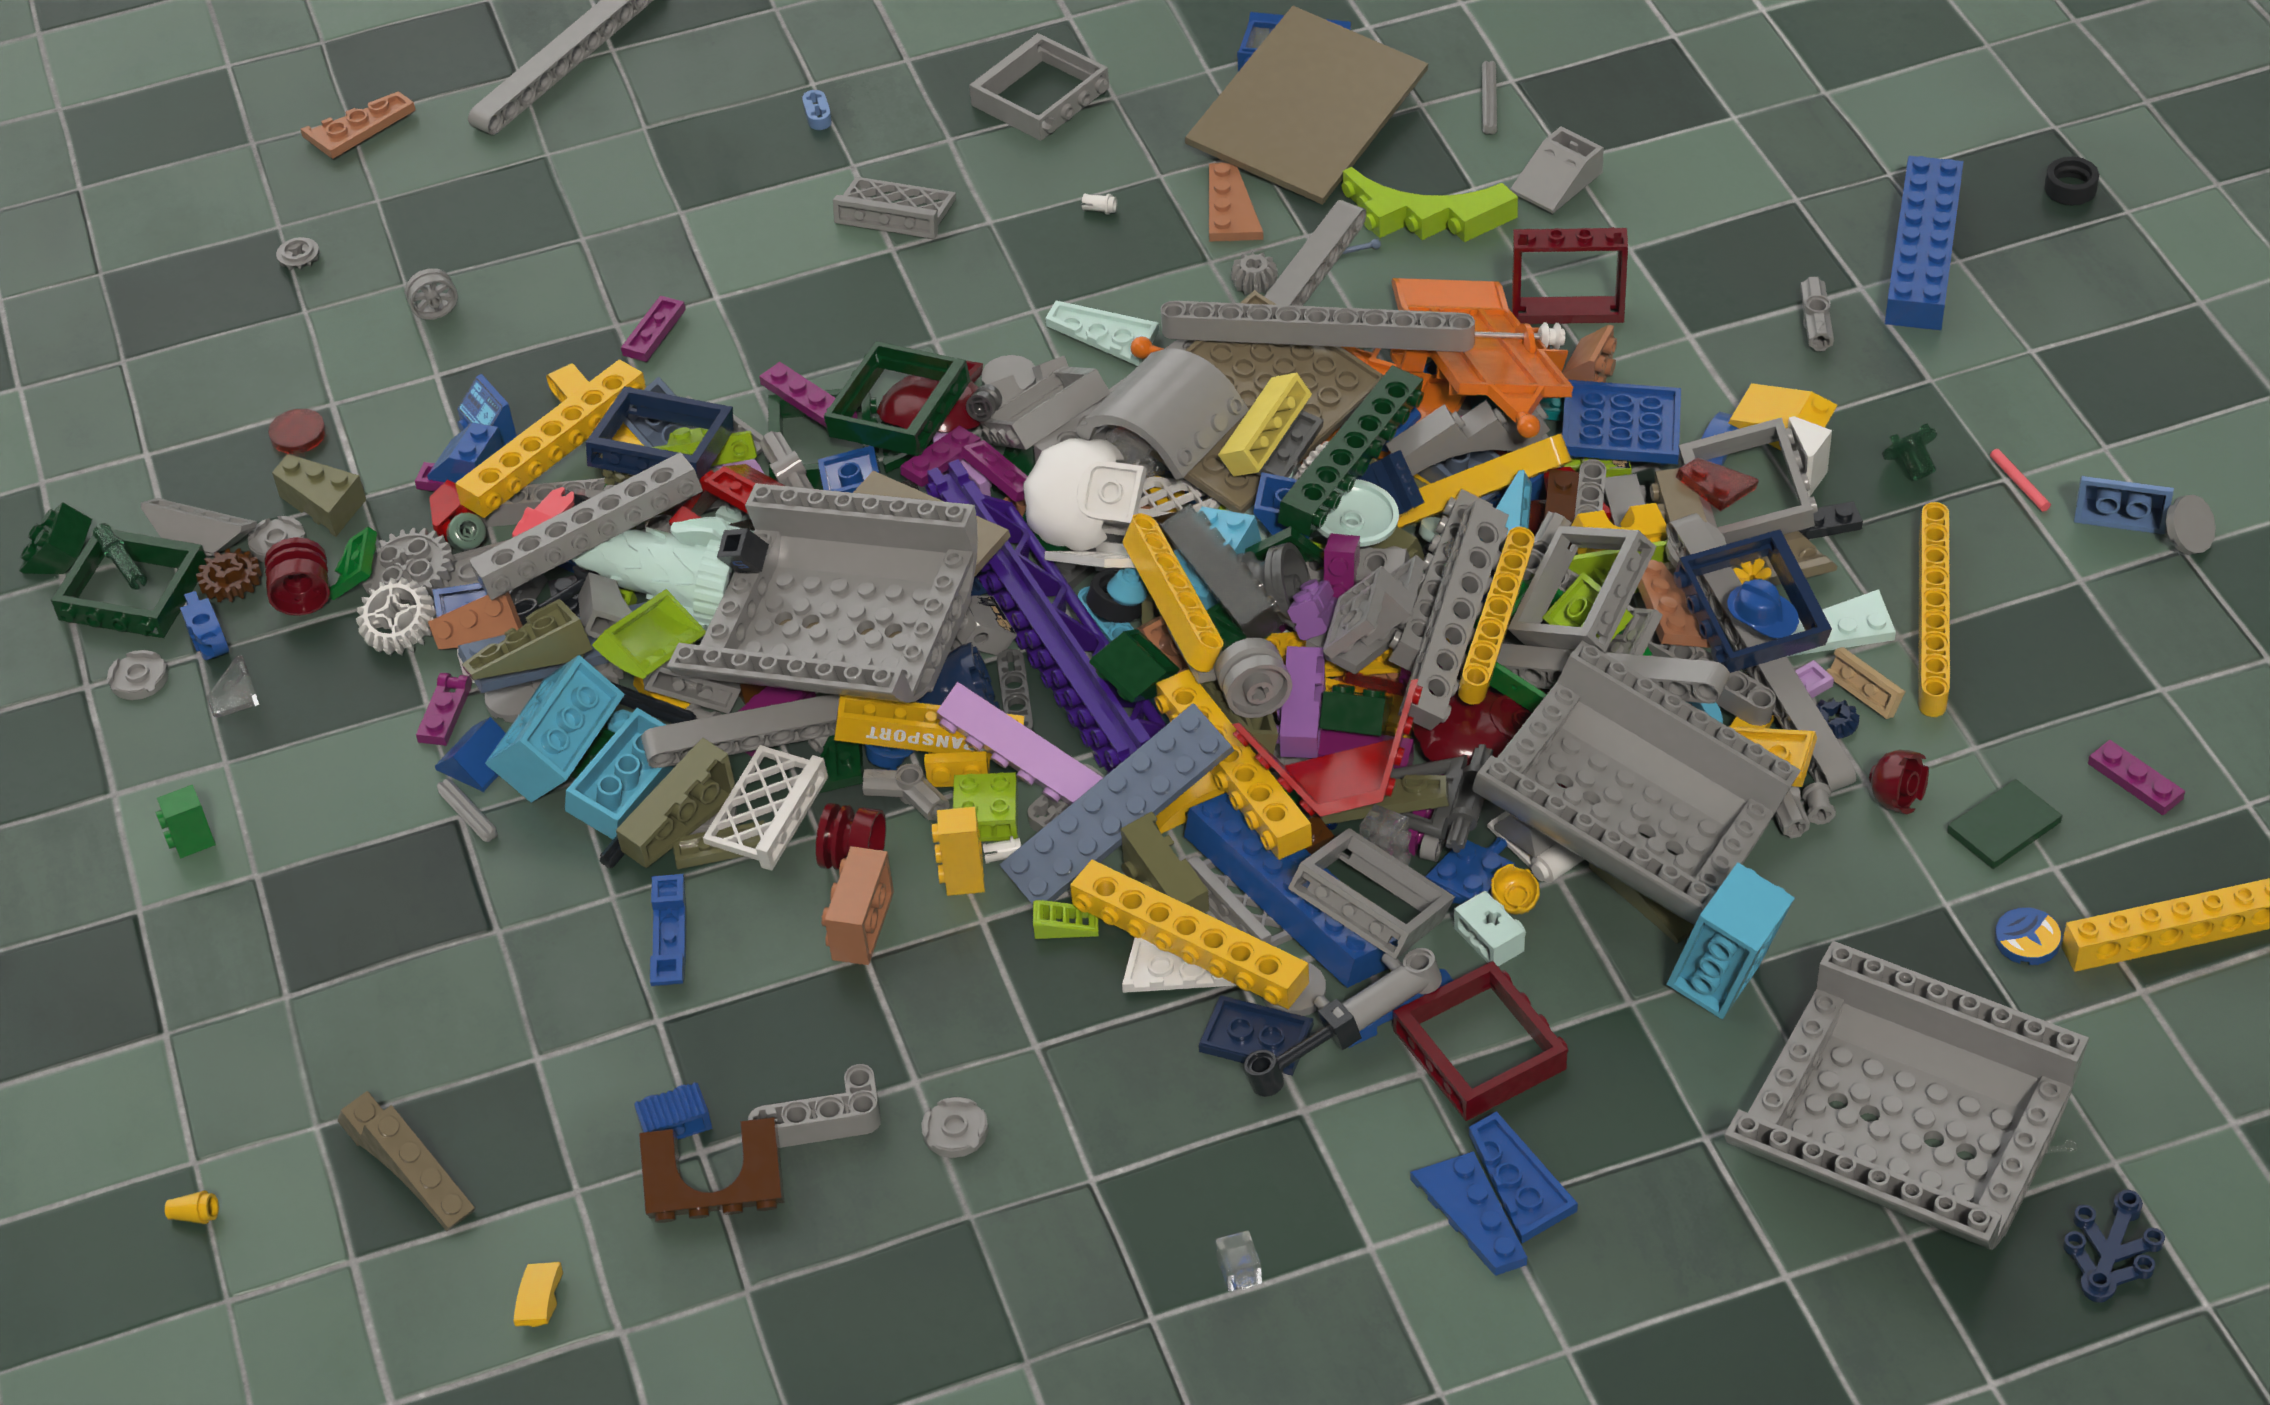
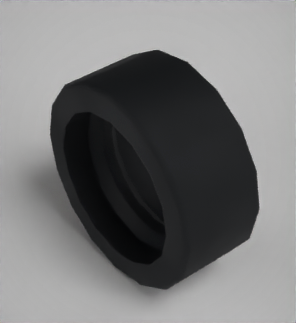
M2074 156L2062 157L2054 160L2048 166L2044 188L2046 194L2058 203L2082 205L2095 197L2100 174L2098 168L2084 158ZM2073 177L2085 183L2072 185L2066 184L2059 179Z
M1107 570L1095 574L1087 594V605L1092 612L1112 622L1124 623L1137 619L1142 612V603L1136 606H1124L1115 602L1106 594L1108 593V582L1118 571Z

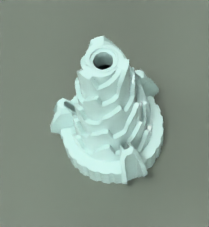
M703 517L673 522L670 529L671 533L646 527L645 531L629 529L572 558V561L583 569L598 572L600 576L617 580L618 586L624 589L645 593L646 599H652L667 589L707 631L735 570L717 558L724 530L744 528L727 525L721 517Z

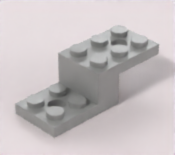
M1415 555L1391 574L1380 566L1338 597L1323 652L1330 659H1333L1341 652L1343 654L1347 653L1359 639L1366 646H1369L1376 640L1382 641L1398 624H1406L1414 613L1412 610L1414 602L1418 597L1417 591L1423 578L1422 572L1425 562Z

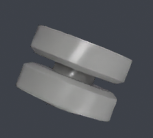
M1246 638L1237 641L1227 647L1216 661L1214 671L1217 682L1224 693L1229 708L1236 715L1245 718H1260L1275 712L1290 697L1293 686L1291 676L1287 667L1283 664L1279 650L1271 641L1263 638Z

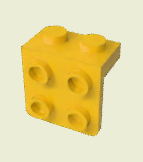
M987 751L928 752L924 757L926 778L934 787H953L954 775L990 774V760L987 759Z

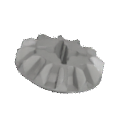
M299 237L290 239L280 245L277 249L276 257L281 267L287 266L289 270L298 267L301 270L302 266H311L312 261L318 260L320 250L314 240Z

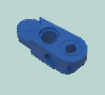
M196 591L184 594L187 605L180 607L196 652L200 651L204 660L229 653L228 645L209 598L199 600Z

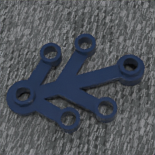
M2124 1190L2115 1196L2112 1209L2116 1217L2107 1240L2095 1223L2096 1211L2089 1205H2079L2075 1209L2073 1217L2075 1225L2082 1228L2100 1257L2097 1267L2084 1250L2086 1238L2082 1233L2071 1231L2065 1236L2063 1248L2068 1254L2072 1255L2083 1273L2080 1282L2081 1289L2084 1295L2093 1302L2107 1301L2115 1294L2118 1285L2139 1278L2148 1279L2152 1277L2155 1269L2154 1259L2148 1255L2139 1254L2148 1251L2158 1252L2163 1248L2165 1235L2158 1228H2148L2145 1230L2143 1238L2122 1244L2129 1222L2139 1218L2143 1206L2141 1197L2133 1190ZM2079 1215H2087L2090 1218L2083 1219ZM2148 1238H2155L2159 1242H2152ZM2070 1241H2076V1242H2078L2080 1245L2074 1246V1245L2070 1244L2069 1242H2070ZM2138 1255L2134 1259L2133 1266L2111 1272L2114 1263ZM2138 1265H2146L2149 1269H2142Z

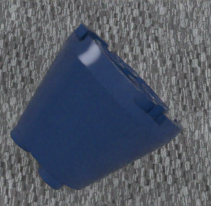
M972 642L963 644L948 654L933 691L927 692L923 697L915 701L917 703L942 705L955 684L959 682L1000 709L998 701L994 702L995 694L990 683L992 680L977 646L973 647Z

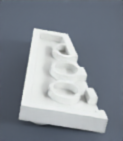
M1134 938L1122 983L1123 993L1236 986V984L1224 978L1215 977L1209 971L1195 964L1192 965L1185 962L1179 956L1158 949L1154 944L1142 938Z

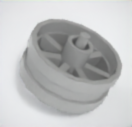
M428 268L417 272L406 283L404 291L412 312L417 317L425 320H434L445 316L454 308L458 298L456 288L450 276L440 269ZM422 300L419 305L413 303V301Z

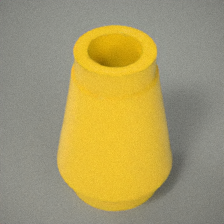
M205 1190L169 1199L165 1203V1215L169 1220L174 1219L207 1224L209 1221L217 1218L219 1211L216 1195L213 1193L209 1194Z

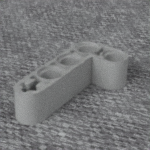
M853 1065L845 1072L846 1093L760 1106L751 1111L748 1120L774 1117L778 1125L780 1148L872 1133L881 1124L874 1072L868 1065Z

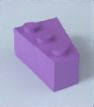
M1287 646L1285 666L1291 676L1293 686L1290 697L1282 707L1277 709V720L1281 721V724L1276 725L1279 734L1276 744H1280L1281 757H1318L1323 692L1326 691L1324 648Z

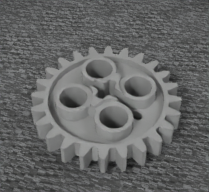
M413 527L410 533L406 534L402 529L398 537H395L392 533L389 534L390 540L388 542L379 540L381 547L376 548L373 555L372 574L368 580L362 583L367 594L371 596L369 588L375 591L379 589V581L388 585L390 578L395 579L398 583L403 577L409 583L412 580L416 581L419 586L425 587L428 593L433 596L432 589L436 587L445 588L442 580L451 579L449 571L455 569L452 564L455 561L452 554L453 551L444 536L438 537L435 530L428 533L427 529L423 528L417 533L415 527ZM401 600L402 604L409 602L411 606L415 605V602L411 600Z

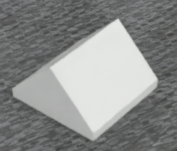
M1793 416L1789 417L1788 428H1791L1795 442L1791 446L1793 451H1799L1802 461V467L1799 470L1801 474H1807L1810 484V490L1807 493L1810 497L1828 473L1832 430Z

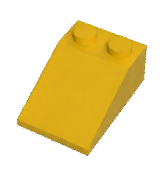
M1751 383L1728 423L1740 429L1782 417L1786 429L1788 428L1789 417L1795 416L1826 428L1837 404L1812 391ZM1779 441L1768 443L1781 450Z

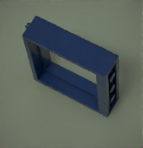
M624 386L586 441L587 466L637 475L678 454V452L612 440L630 414L709 429L692 455L683 454L694 468L698 480H700L707 473L734 431L733 407ZM629 405H636L637 409L630 408Z
M1781 529L1679 558L1676 571L1674 572L1675 584L1679 589L1683 590L1688 610L1691 614H1695L1699 622L1700 634L1704 639L1708 640L1711 646L1713 660L1723 664L1730 673L1826 645L1832 628ZM1767 556L1791 604L1794 605L1798 612V617L1805 631L1733 652L1696 576Z

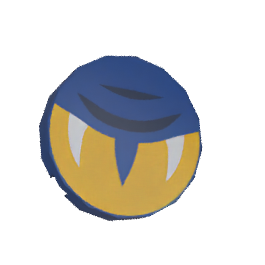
M2017 908L2007 911L1999 918L1995 928L1996 946L2004 956L2017 963L2024 961L2029 962V965H2039L2048 962L2057 955L2062 941L2061 927L2056 920L2046 912L2034 908Z

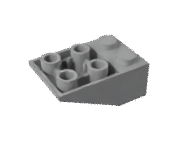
M1560 126L1544 139L1510 190L1517 196L1553 214L1603 173L1604 147Z

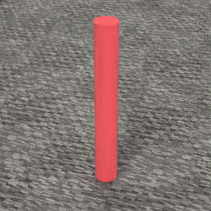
M1999 449L1991 452L1990 457L2028 498L2042 512L2047 511L2051 503Z

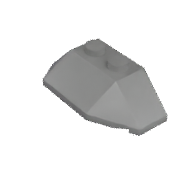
M161 498L141 502V509L161 538L201 544L206 556H215L214 552H220L232 547L257 527V521Z

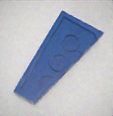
M1497 1111L1469 1127V1136L1521 1243L1526 1242L1577 1212L1578 1203Z
M1474 1151L1410 1172V1180L1417 1188L1421 1187L1428 1195L1430 1203L1445 1214L1449 1219L1448 1223L1456 1232L1460 1231L1467 1239L1468 1246L1495 1276L1527 1265V1256Z

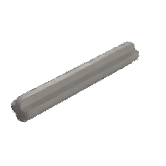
M1484 61L1482 63L1483 132L1486 135L1497 132L1496 63L1494 61Z

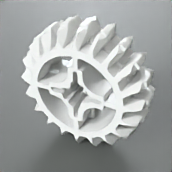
M402 577L397 583L395 579L390 578L388 585L379 581V589L375 591L369 588L371 596L369 598L362 597V602L365 606L357 607V612L360 615L356 618L359 633L365 638L364 641L367 645L373 646L379 653L384 650L386 654L391 656L396 651L403 656L405 648L414 652V644L418 642L424 645V640L422 639L424 635L432 636L431 630L428 628V621L433 620V617L436 615V609L433 606L434 600L428 595L429 593L426 588L419 586L414 580L409 583L407 579ZM401 600H411L416 605L402 604ZM377 628L391 629L392 633H382L377 631Z

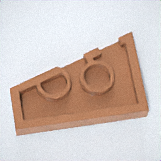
M509 591L493 600L486 595L428 621L438 649L458 648V645L505 635L504 633L511 628L518 630L522 627Z

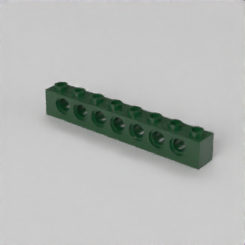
M1392 365L1280 502L1278 523L1286 527L1292 526L1299 533L1308 537L1317 527L1321 528L1331 509L1336 510L1344 493H1349L1352 490L1356 478L1366 473L1369 463L1373 458L1377 459L1386 441L1390 442L1394 438L1400 424L1404 425L1410 416L1411 410L1414 407L1418 408L1424 397V392L1421 391L1423 379Z

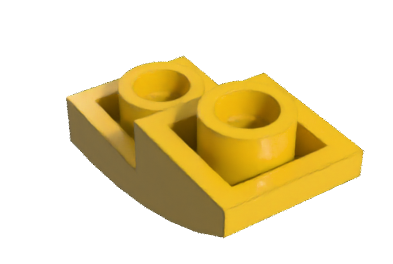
M560 1262L527 1265L516 1299L513 1319L515 1326L529 1325L530 1327H538L549 1323L557 1306L554 1292L563 1275Z

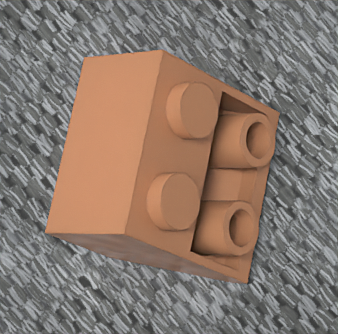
M1607 325L1580 339L1562 372L1568 380L1606 382L1607 376L1613 375L1616 366L1613 354L1617 345V339L1614 338V326Z

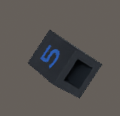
M748 528L724 530L717 558L737 573L762 572L769 544Z

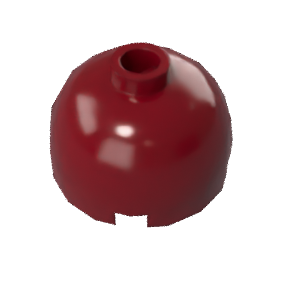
M1899 749L1886 753L1872 767L1869 774L1872 792L1876 800L1883 807L1906 815L1914 812L1916 808L1909 806L1916 798L1922 801L1928 785L1929 768L1922 763V759H1926L1925 755Z

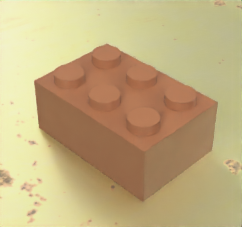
M850 846L847 858H843L840 863L838 883H833L830 906L825 907L823 910L822 926H825L827 930L826 946L830 947L832 960L869 965L894 889L887 851Z

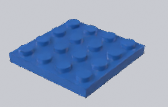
M1568 380L1573 386L1572 397H1565L1562 436L1570 457L1653 462L1662 465L1678 464L1681 388Z

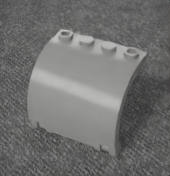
M1174 348L1152 352L1085 418V421L1077 426L1076 432L1080 438L1089 440L1095 434L1096 429H1100L1103 425H1117L1129 429L1145 439L1161 456L1174 478L1180 479L1184 478L1249 409L1230 380L1213 364L1189 351Z

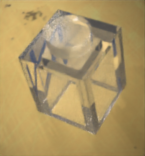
M1249 1230L1216 1239L1217 1260L1228 1292L1237 1289H1249L1256 1284L1262 1283L1261 1263Z

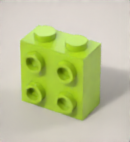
M1016 772L954 775L953 809L975 807L978 829L980 831L979 840L981 842L1010 840V836H1013L1014 839L1018 838L1019 792Z

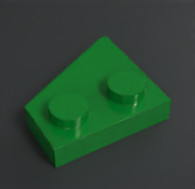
M367 527L349 539L344 549V554L335 569V572L340 574L337 582L330 586L329 598L335 600L359 583L365 582L371 576L373 571V555L376 551L377 532Z

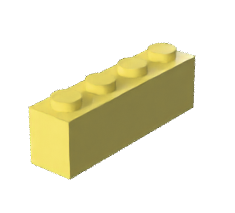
M1297 372L1271 377L1218 454L1233 477L1260 472L1311 397L1312 393Z

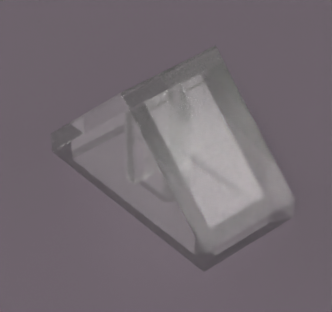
M241 655L236 656L206 696L213 717L219 718L259 705L244 658Z

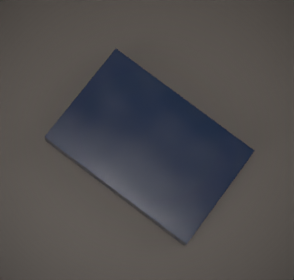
M1220 995L1200 1040L1199 1052L1244 1063L1251 1053L1258 1050L1271 1051L1275 1057H1278L1310 1036L1314 1026L1313 1018ZM1300 1058L1284 1068L1283 1074L1293 1076Z

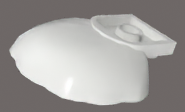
M1069 438L1056 445H1052L1041 452L1035 466L1024 482L1027 524L1033 532L1038 534L1048 544L1066 546L1074 551H1086L1096 548L1107 539V535L1102 529L1104 522L1129 525L1133 515L1138 514L1147 469L1144 466L1116 462L1124 460V457L1119 449L1107 440Z

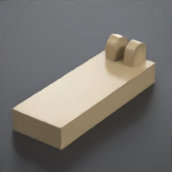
M1844 647L1837 648L1834 652L1836 657L1832 666L1826 670L1834 678V682L1884 718L1894 717L1906 691Z

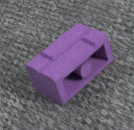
M1317 579L1309 580L1300 586L1301 591L1293 596L1294 601L1287 612L1292 623H1296L1295 630L1300 640H1307L1322 635L1330 627L1337 598L1333 597L1334 591L1329 581L1323 580L1318 582Z

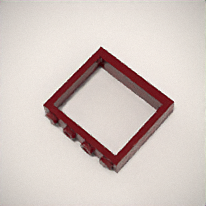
M1627 228L1513 229L1512 313L1520 323L1543 324V322L1547 324L1624 323L1628 260ZM1617 251L1615 296L1521 297L1522 252ZM1610 309H1618V312H1610Z
M1494 961L1393 1011V1031L1465 1121L1486 1112L1567 1069V1053L1569 1051L1563 1038L1557 1037L1552 1032L1546 1018L1542 1014L1538 1015L1531 1007L1526 994L1519 992L1515 988L1509 974L1505 970L1501 971ZM1491 988L1544 1052L1472 1089L1420 1024Z

